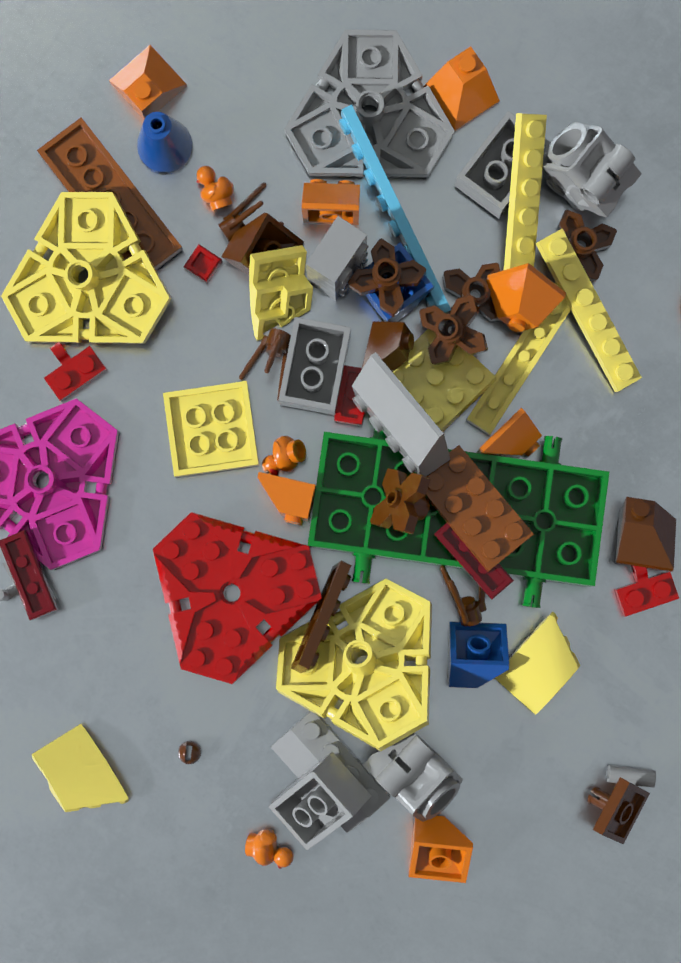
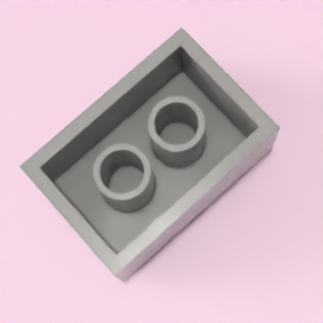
M510 111L505 114L458 174L455 187L498 219L509 207L516 116ZM546 138L544 144V154L547 152L548 147L551 143Z
M337 216L306 262L307 279L310 284L335 301L339 295L344 297L350 289L348 281L355 271L363 269L368 261L366 258L369 247L367 245V234Z
M299 317L294 318L278 399L280 405L335 415L351 327Z
M331 752L288 786L268 807L302 846L309 850L351 819L372 796L346 768L343 762Z

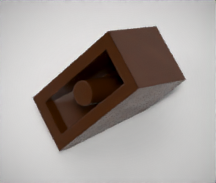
M372 322L362 369L370 356L375 352L392 372L408 361L409 352L414 347V335L405 322Z

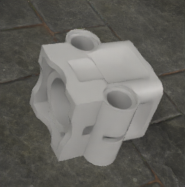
M578 122L569 124L552 140L547 152L543 155L542 168L549 175V178L546 180L548 186L554 192L563 196L573 209L589 210L603 217L609 216L616 207L622 193L632 186L642 174L633 163L635 161L633 153L623 145L614 144L600 126Z
M417 733L407 736L383 751L372 754L362 765L391 796L396 798L414 817L422 822L432 819L442 812L454 799L463 781V778Z

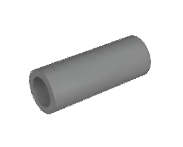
M608 765L607 782L617 783L621 777L636 786L655 787V770Z

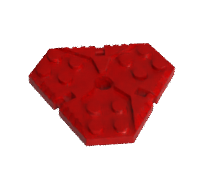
M191 512L153 548L165 603H169L171 611L168 617L180 668L188 672L234 684L273 646L272 642L279 635L282 637L322 599L310 547L304 544L258 531L251 533L245 531L244 527ZM241 542L251 544L248 554L239 551ZM236 585L240 589V597L236 601L231 602L226 598L225 591L228 586ZM189 598L191 609L182 611L180 600ZM265 620L271 627L263 634L257 626Z

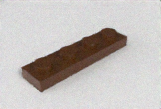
M341 560L332 567L321 593L322 599L316 605L291 669L302 673L315 666L319 658L318 646L328 636L330 626H327L330 617L334 616L339 609L341 601L338 600L341 590L344 591L350 582L351 575L348 573L352 565Z

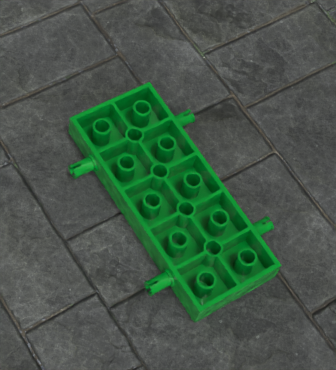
M374 429L373 437L370 438L324 432L308 538L309 547L353 553V556H356L352 582L359 583L360 574L363 571L362 583L370 584L372 560L376 559V557L464 569L434 535L447 522L430 502L427 516L423 520L417 521L413 534L395 530L393 525L387 529L370 523L375 506L386 498L382 483L387 469L399 470L406 473L407 477L411 474L402 461L403 455L399 451L396 453L392 451L385 440L387 436L382 430L377 432ZM544 436L542 461L539 462L465 451L534 534L499 563L510 576L523 577V580H526L522 606L531 607L532 601V607L541 608L542 587L546 581L587 587L595 586L610 472L561 465L559 457L562 438L555 437L553 440V436Z

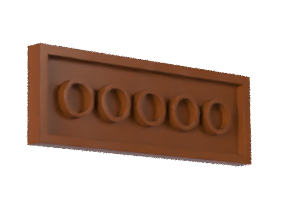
M82 117L37 150L68 192H113L117 196L141 241L139 243L140 248L147 252L155 269H158L183 250L176 238ZM129 250L122 254L125 260L132 256Z

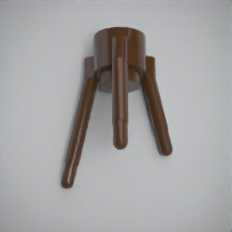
M265 182L261 183L229 215L223 218L224 221L218 224L229 242L234 233L245 226L243 220L263 206V201H258L241 215H238L266 187Z
M272 328L268 336H263L259 347L239 375V379L243 380L265 347H267L265 351L270 354L264 369L265 373L270 372L275 357H281L283 354L278 400L291 335L283 330Z
M444 565L440 566L443 578L454 600L461 625L468 627L477 625L482 621L481 612L487 610L485 592L479 586L478 601L471 596L461 598Z

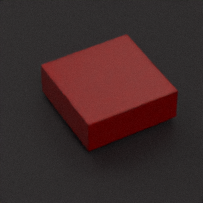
M198 244L183 268L208 284L223 261L220 257Z

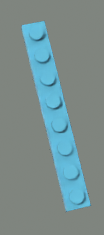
M347 106L341 110L342 119H339V123L344 134H350L354 142L351 148L358 161L363 160L367 168L363 171L365 178L370 186L375 185L379 193L376 196V200L382 212L387 210L391 218L388 224L395 237L400 236L404 248L411 257L426 268V276L434 286L433 290L428 294L429 297L425 298L428 307L435 305L445 313L451 311L447 299L353 106Z

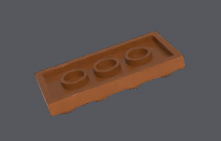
M458 445L449 452V461L426 476L430 478V483L425 497L451 526L452 530L464 542L487 572H489L534 534L461 446Z

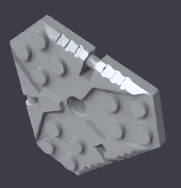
M345 30L319 71L317 85L311 84L284 128L286 136L309 176L363 177V171L367 168L363 160L358 161L351 148L354 142L350 134H344L339 123V119H342L341 110L350 105L353 106L387 177H429L455 131L430 87H424L421 83L423 75L397 30ZM328 86L335 90L333 95L325 92ZM412 87L415 93L407 96L405 90ZM366 105H373L377 108V111L366 113L362 108Z

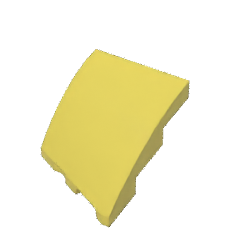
M303 245L250 254V307L254 336L257 340H261L264 333L275 326L283 327L295 317H300L311 309L313 286L304 275L307 251Z
M554 612L537 626L535 631L509 658V670L495 677L500 684L535 715L558 693L580 667L575 653L570 649V642L567 636H563L557 624L558 617Z
M79 724L31 754L33 761L47 779L51 793L65 812L78 811L85 807L90 809L98 808L102 804L116 802L124 804L129 801L113 770L82 724Z

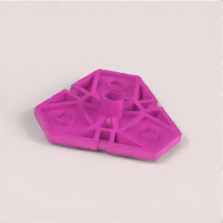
M77 398L27 418V423L18 427L14 423L0 429V530L4 528L9 532L8 537L27 530L38 560L50 570H55L102 550L109 496L106 493L107 486L111 485L119 431ZM32 434L34 441L26 444L23 437ZM42 473H47L49 476L48 485L44 488H39L36 484L37 477ZM88 482L97 483L95 494L87 493ZM16 512L22 516L18 524L11 520Z

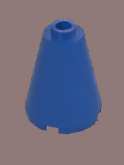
M152 112L143 121L137 140L138 154L143 163L155 172H175L184 167L190 159L192 138L188 129L179 121L162 112Z

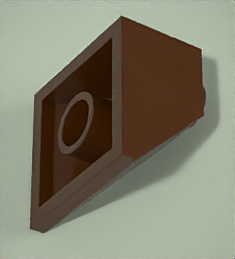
M264 212L234 233L221 257L240 271L249 275L250 254L303 245L304 241L270 214Z
M626 497L619 512L616 563L673 572L676 518L655 501Z

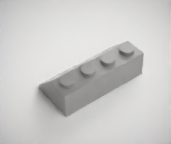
M377 353L372 354L352 385L355 397L352 399L361 412L366 410L371 416L369 421L377 432L382 430L387 436L385 440L394 453L399 451L403 455L402 461L411 473L416 471L417 474L428 476L450 460L444 433Z
M309 711L271 746L298 778L329 753L333 752L364 786L372 797L351 819L341 825L346 833H349L368 819L390 799V794L362 766L363 763L323 718L312 711Z

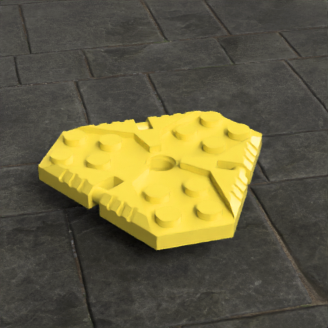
M61 192L34 240L38 241L34 251L27 250L1 295L21 335L26 342L81 343L82 340H89L91 343L145 344L172 298L147 252L140 248L139 243L141 241L117 196L113 192ZM48 248L54 251L49 260L43 258ZM129 250L132 256L125 260L122 254ZM87 269L88 278L80 284L78 276L82 270ZM83 320H90L89 329H83Z
M388 579L380 581L340 604V611L329 619L327 626H330V631L325 641L320 642L318 646L319 658L312 669L309 668V670L302 673L291 669L309 622L279 639L276 690L280 694L324 719L329 717L334 725L379 751L385 750L429 725L430 668L427 666V660L431 659L432 604L425 598ZM347 621L348 626L338 630L337 625ZM360 656H367L364 662L355 663ZM407 661H416V666H407ZM338 700L342 701L343 703L340 708L336 709L334 706Z

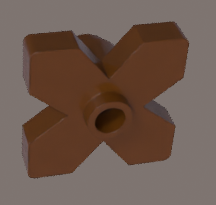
M565 210L558 228L559 230H564L590 281L596 282L604 266L596 251L610 248L617 230L603 223L593 229L585 227L580 214Z
M380 238L371 250L374 263L373 268L357 269L348 281V285L361 296L379 291L380 309L395 317L404 305L400 287L418 286L426 275V268L415 260L398 264L395 261V247ZM386 275L391 276V278L385 279L383 277Z
M498 263L482 265L476 276L472 278L460 268L444 271L445 290L459 298L469 296L472 292H477L480 296L476 298L479 312L490 322L499 320L491 298V291L486 281L487 275L500 272Z
M469 295L456 299L450 314L445 313L435 305L420 309L419 314L422 326L434 331L436 334V338L428 347L432 364L439 365L450 362L457 346L470 355L488 351L485 334L469 328L479 313L476 297ZM455 326V331L451 335V328Z
M388 468L382 483L386 498L375 506L370 523L387 529L393 525L395 530L413 534L417 521L423 520L429 512L430 504L425 495L430 478L416 473H411L407 477V474Z

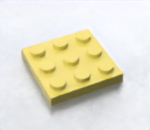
M427 329L414 342V347L409 352L408 361L393 371V374L440 430L444 432L496 381V376L477 358L468 354L459 346H457L450 362L439 365L432 364L428 347L436 338V334L434 331Z
M247 381L163 393L174 477L259 465Z

